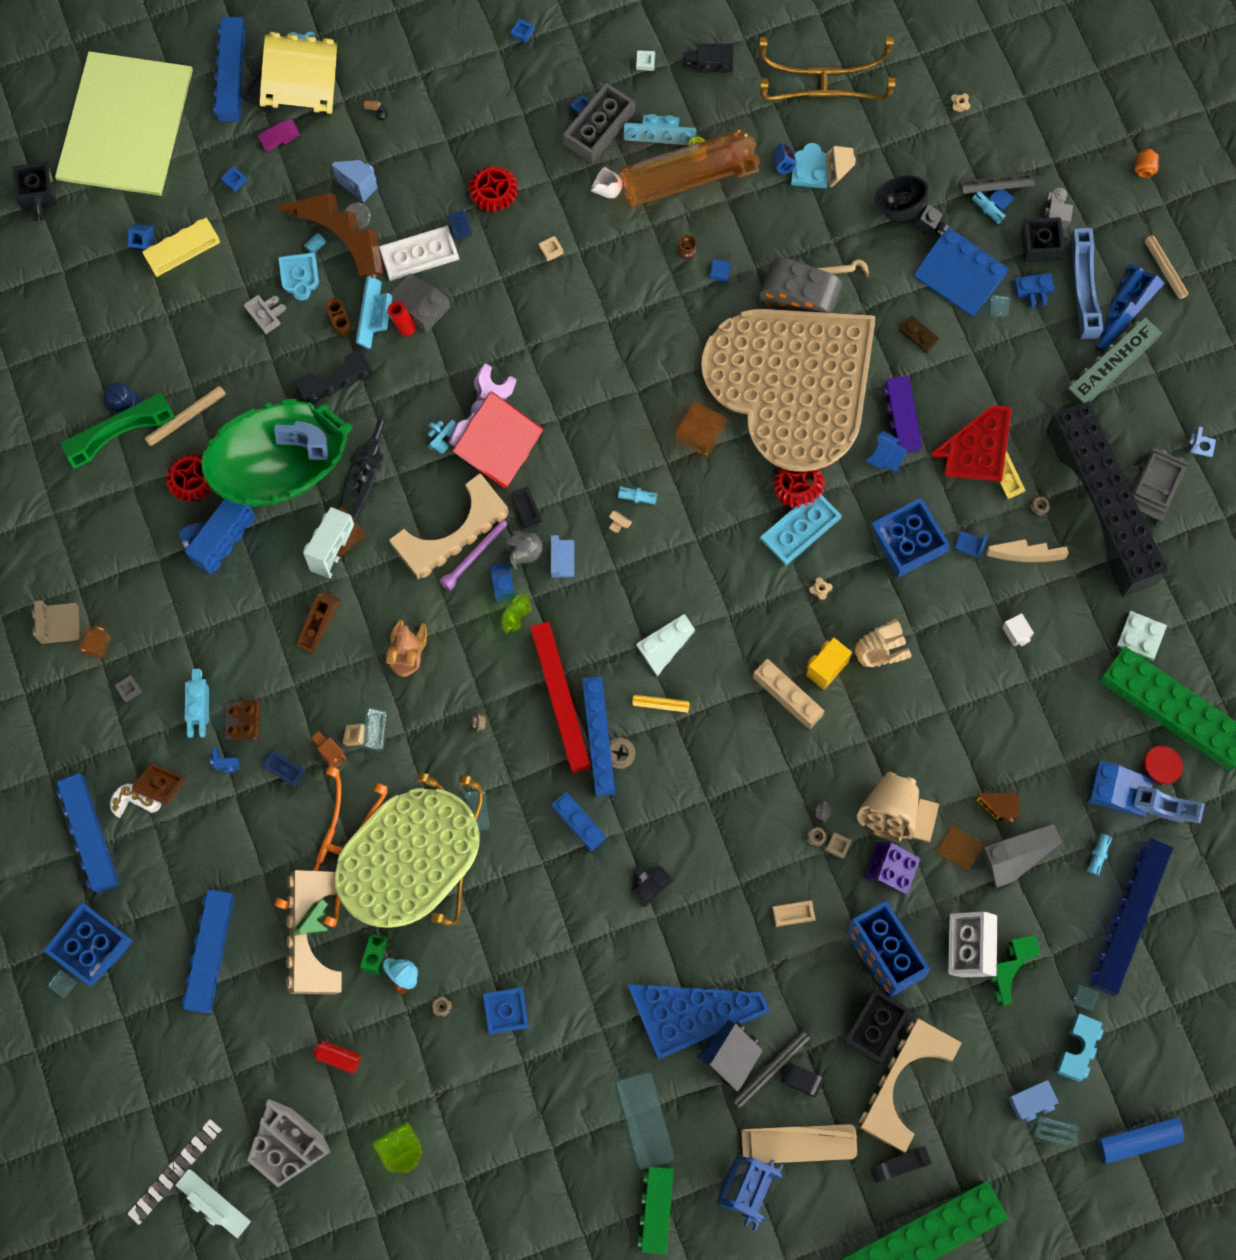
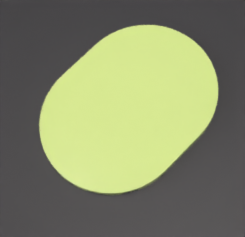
M412 789L400 796L396 795L386 801L352 836L339 855L335 872V886L344 907L358 920L377 927H399L413 923L426 916L460 881L475 860L479 848V828L473 812L459 797L441 789Z

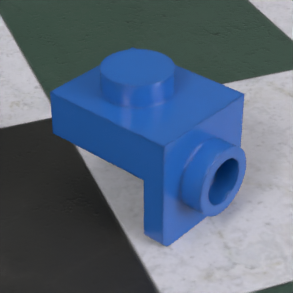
M213 748V754H210V764L217 771L234 773L235 770H240V761L237 758L221 759V751L218 748Z

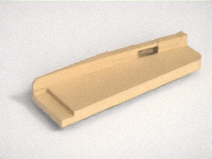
M849 1124L741 1130L743 1156L755 1158L763 1163H769L770 1160H775L774 1163L854 1159L857 1156L856 1130L853 1125Z

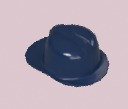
M123 383L107 385V390L103 397L106 406L116 415L143 402L135 391Z

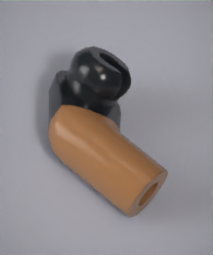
M367 100L364 102V108L375 110L377 112L376 117L379 120L384 121L386 119L388 111L380 102Z

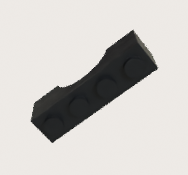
M362 349L345 356L343 369L332 378L323 379L308 373L294 380L303 401L316 404L320 399L326 396L330 397L338 390L347 389L357 381L368 379L373 373Z

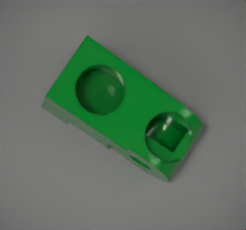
M370 935L360 966L362 972L380 975L387 937Z

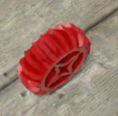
M491 165L489 169L484 166V171L478 169V175L473 174V180H470L469 192L471 193V199L474 200V204L479 205L481 210L486 207L487 212L493 209L495 213L498 208L503 211V206L509 208V203H514V197H517L518 185L516 184V178L513 177V173L508 172L506 167L501 170L500 165L497 168Z
M192 452L189 457L183 454V459L177 457V463L171 462L173 468H167L169 474L166 475L168 480L166 485L170 487L169 491L171 494L174 493L175 498H180L183 502L188 499L192 503L193 498L197 502L200 501L199 497L201 496L206 499V492L212 494V490L205 479L199 475V468H202L201 454H198L196 457ZM178 477L184 481L183 488L178 486Z
M778 469V475H775L773 483L774 492L780 502L783 501L785 506L790 504L791 508L797 505L799 509L801 505L808 507L809 502L814 504L815 499H820V494H823V487L825 486L820 469L813 471ZM809 479H811V480L813 481L812 486L809 485V482H808ZM786 483L789 484L788 490L785 489Z

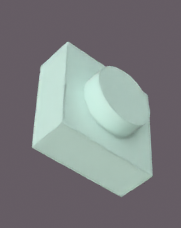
M637 51L636 70L654 71L655 51Z

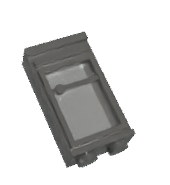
M1153 448L1132 491L1143 518L1146 519L1149 516L1157 520L1155 524L1157 527L1162 523L1189 465L1183 458L1169 455L1163 449Z

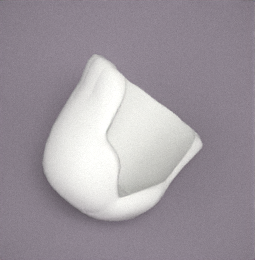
M604 167L598 173L590 191L606 198H616L623 186L622 179L618 174Z

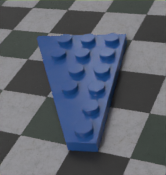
M628 985L658 1060L715 1036L728 1020L734 1023L738 1021L743 1024L770 1012L764 996L760 992Z

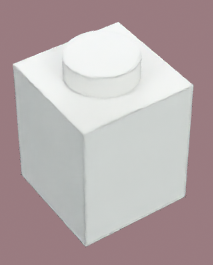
M1023 614L1006 621L1002 627L1013 646L1018 644L1023 646L1029 643L1034 633Z

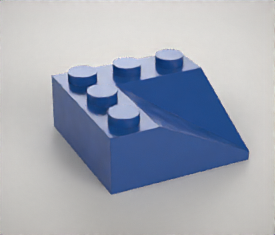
M922 498L871 523L887 561L897 578L947 553L950 547Z
M82 902L44 949V952L91 987L124 954L134 940Z

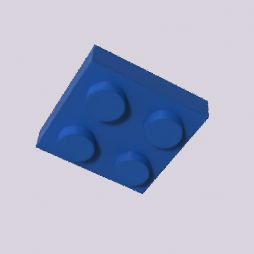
M523 987L483 994L489 1035L529 1028Z

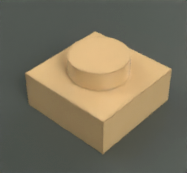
M555 236L539 243V248L547 261L564 254Z
M363 724L346 725L343 744L346 746L363 745L366 726Z

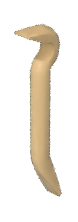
M860 259L854 260L850 265L817 268L831 274L852 272L856 266H860L867 277L869 274L867 264Z

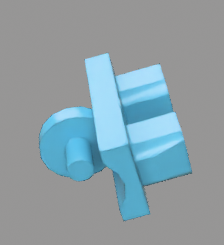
M453 420L443 430L440 429L444 425L442 421H439L437 424L431 422L428 425L431 429L428 436L432 438L437 434L427 446L429 449L432 450L434 448L441 454L447 450L449 445L442 439L446 435L450 438L452 430L456 425V422Z

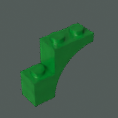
M1036 935L1011 940L1009 942L1010 946H1007L1010 958L1013 957V961L996 964V976H990L992 983L995 982L996 990H994L996 1001L1000 1002V1006L1012 1003L1011 984L1019 967L1026 961L1041 955Z

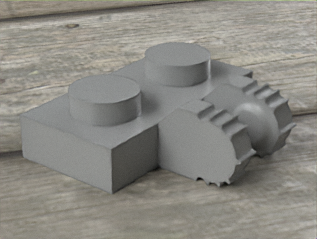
M257 295L243 305L265 334L280 325V321L276 316H279L286 309L283 304L278 305L273 310L269 309L279 302L277 296H273L264 302Z

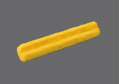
M634 695L632 700L633 706L680 712L689 711L688 701Z

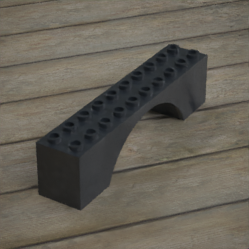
M1088 401L1055 413L1046 432L1060 462L1074 471L1091 498L1105 539L1107 564L1122 597L1157 585L1168 572V569L1090 402Z

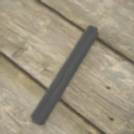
M802 1031L733 1099V1103L738 1108H741L810 1040V1037Z

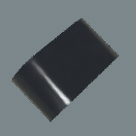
M788 1063L781 1083L810 1096L817 1097L824 1078Z

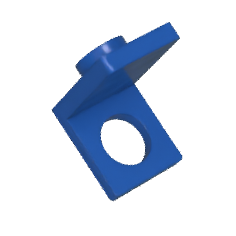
M961 531L955 549L979 558L988 534L985 533L982 539Z

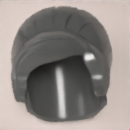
M514 530L512 537L506 541V549L512 552L510 555V566L513 569H517V564L535 561L542 553V541L535 533H524Z

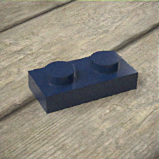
M274 750L262 765L263 768L294 788L306 773L305 770Z

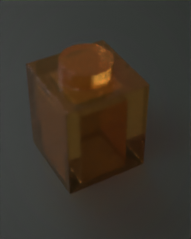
M88 628L81 650L87 655L104 659L111 637L103 628Z

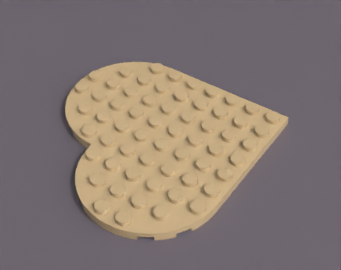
M755 309L741 312V315L724 321L718 326L719 329L713 336L709 337L702 355L703 378L710 393L720 404L732 411L748 414V427L753 443L769 462L791 471H813L826 467L841 458L850 449L858 435L876 318L870 315Z

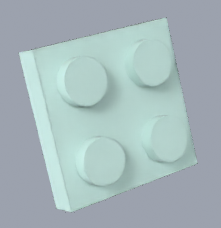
M1130 611L1116 647L1123 649L1126 646L1139 656L1153 661L1167 625Z

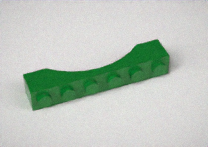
M161 392L60 444L73 468L76 469L90 462L95 454L116 436L139 427H159L175 417Z

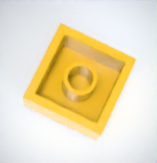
M835 638L830 642L827 640L820 648L819 655H814L809 660V665L807 666L806 676L823 690L846 666L852 654L848 648Z

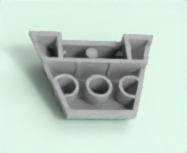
M268 1099L264 1116L260 1121L261 1125L258 1134L254 1139L247 1161L279 1187L331 1151L323 1135L292 1108Z

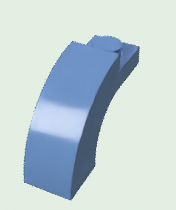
M296 421L295 425H275L276 444L302 446L308 450L310 460H328L326 436L318 427Z
M1138 786L1134 802L1136 807L1147 813L1182 823L1183 821L1201 823L1205 806L1203 802L1175 798L1160 792L1158 789Z

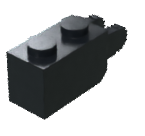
M701 43L698 46V50H688L683 55V65L688 68H697V72H733V44Z

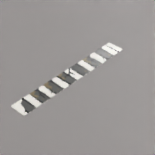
M210 1119L128 1212V1215L136 1223L140 1224L222 1129Z

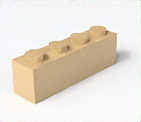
M766 659L754 672L753 678L809 730L823 717L824 710L770 660Z

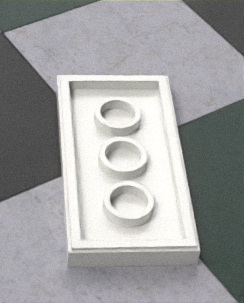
M448 226L379 246L390 281L459 260Z

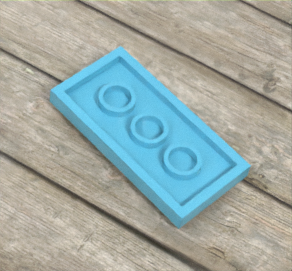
M820 494V499H815L814 504L809 502L808 507L801 505L800 509L797 506L764 533L760 540L786 566L838 522L842 515Z

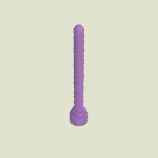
M502 520L451 574L444 575L439 580L443 587L449 591L455 587L456 579L507 526L505 520Z

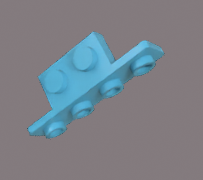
M649 114L644 115L643 124H624V140L689 145V141L696 137V128L679 127V117L671 115L657 116Z
M370 275L366 277L356 343L366 349L371 348L373 332L387 330L389 320L387 308L392 302V295L389 293L380 294L381 281L376 278H370Z

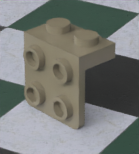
M42 600L34 601L35 608H32V616L35 619L33 636L41 644L75 641L80 638L79 606L76 603L47 606Z

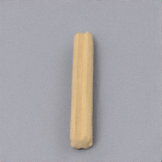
M1155 236L1147 237L1145 243L1178 299L1185 298L1188 295V291Z

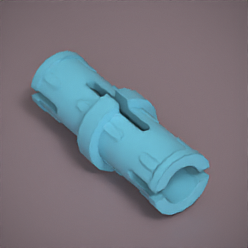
M977 192V196L974 195L972 200L983 209L985 214H988L995 220L997 224L1001 223V219L1004 220L1006 215L995 206L993 201L987 199L982 192Z
M620 486L618 498L633 500L635 503L644 502L655 505L657 493L641 491V488L636 490Z
M1099 835L1095 850H1092L1091 853L1092 858L1087 872L1094 875L1100 874L1104 859H1107L1108 856L1107 851L1112 840L1110 836Z

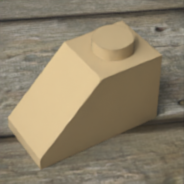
M833 146L826 153L829 187H833L855 165L856 158L853 148Z

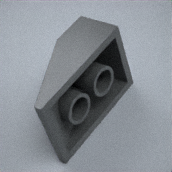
M409 274L390 293L392 295V302H402L415 324L426 333L451 308L447 296L434 286L412 274Z

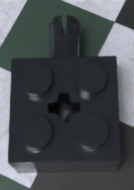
M47 161L12 166L15 200L21 209L32 208V220L38 221V217H40V221L44 219L42 206L57 204L55 175L50 163Z

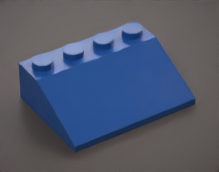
M948 227L913 277L971 317H974L1004 280L1008 268Z

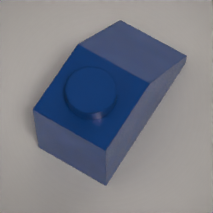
M509 563L491 565L496 602L514 600L515 594Z

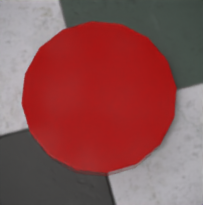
M1158 746L1151 749L1145 755L1143 768L1150 777L1149 779L1159 785H1169L1181 776L1183 764L1179 754L1173 749L1166 746Z

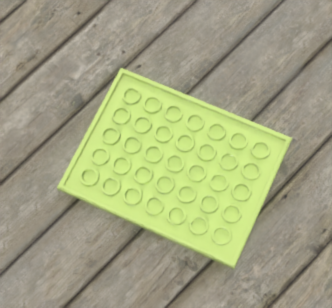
M88 52L58 164L56 180L161 196L193 72L192 67Z

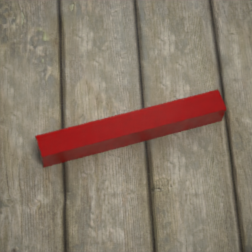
M545 622L534 626L531 625L532 636L572 775L591 769L550 623Z

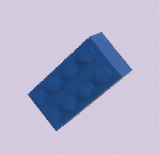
M224 499L185 550L191 562L209 575L213 571H217L222 559L231 553L234 543L242 538L246 527L251 526L254 522L255 514L250 506L237 505Z

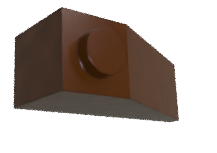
M326 591L316 595L296 646L312 654L315 652L335 617L342 599Z

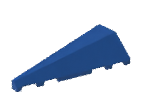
M1132 264L1127 266L1128 273L1126 278H1122V288L1120 293H1116L1107 316L1108 323L1106 327H1103L1100 343H1096L1099 349L1104 351L1163 286L1164 282L1157 275L1145 272L1141 267Z

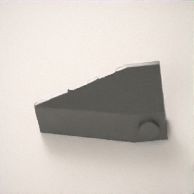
M1052 824L984 847L981 853L995 887L999 888L1016 881L1062 843L1055 825Z

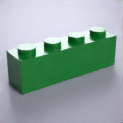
M649 1167V1171L644 1172V1183L648 1185L647 1192L642 1194V1205H646L645 1213H641L640 1226H644L643 1235H639L638 1247L642 1248V1252L667 1254L674 1169Z

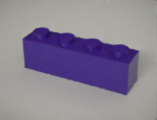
M909 376L887 379L885 386H883V395L888 400L886 411L891 416V420H889L890 431H893L894 437L899 439L898 445L908 450L907 453L920 452L922 442Z

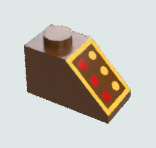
M979 793L977 795V801L996 820H1002V823L1010 824L1017 821L1020 817L1019 794Z

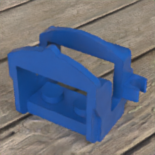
M736 1156L723 1180L717 1204L731 1211L741 1212L742 1216L746 1218L744 1226H748V1223L751 1221L754 1225L752 1230H757L759 1223L765 1219L758 1212L772 1179L782 1178L780 1172L783 1164H779L778 1168L775 1169L773 1166L775 1160H770L767 1165L755 1158ZM740 1163L748 1166L734 1201L725 1199Z

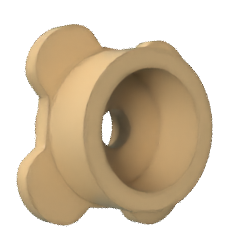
M965 93L963 95H952L953 110L958 112L968 110L970 108L968 103L969 96Z
M817 578L814 586L810 587V593L824 600L828 592L832 590V585L824 582L822 578Z

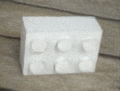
M987 912L950 914L948 974L958 977L996 976L997 915Z

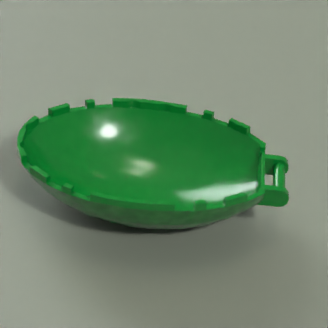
M296 399L282 400V403L272 405L271 402L266 403L264 408L258 410L253 408L232 419L217 431L216 437L213 440L210 439L208 447L203 453L202 474L208 486L216 494L234 504L250 507L280 504L303 494L333 469L343 454L347 434L352 430V425L345 423L336 416L327 404L315 409L311 403L297 402ZM296 421L318 427L326 436L328 460H310L308 450L302 446L276 444L275 425H295Z

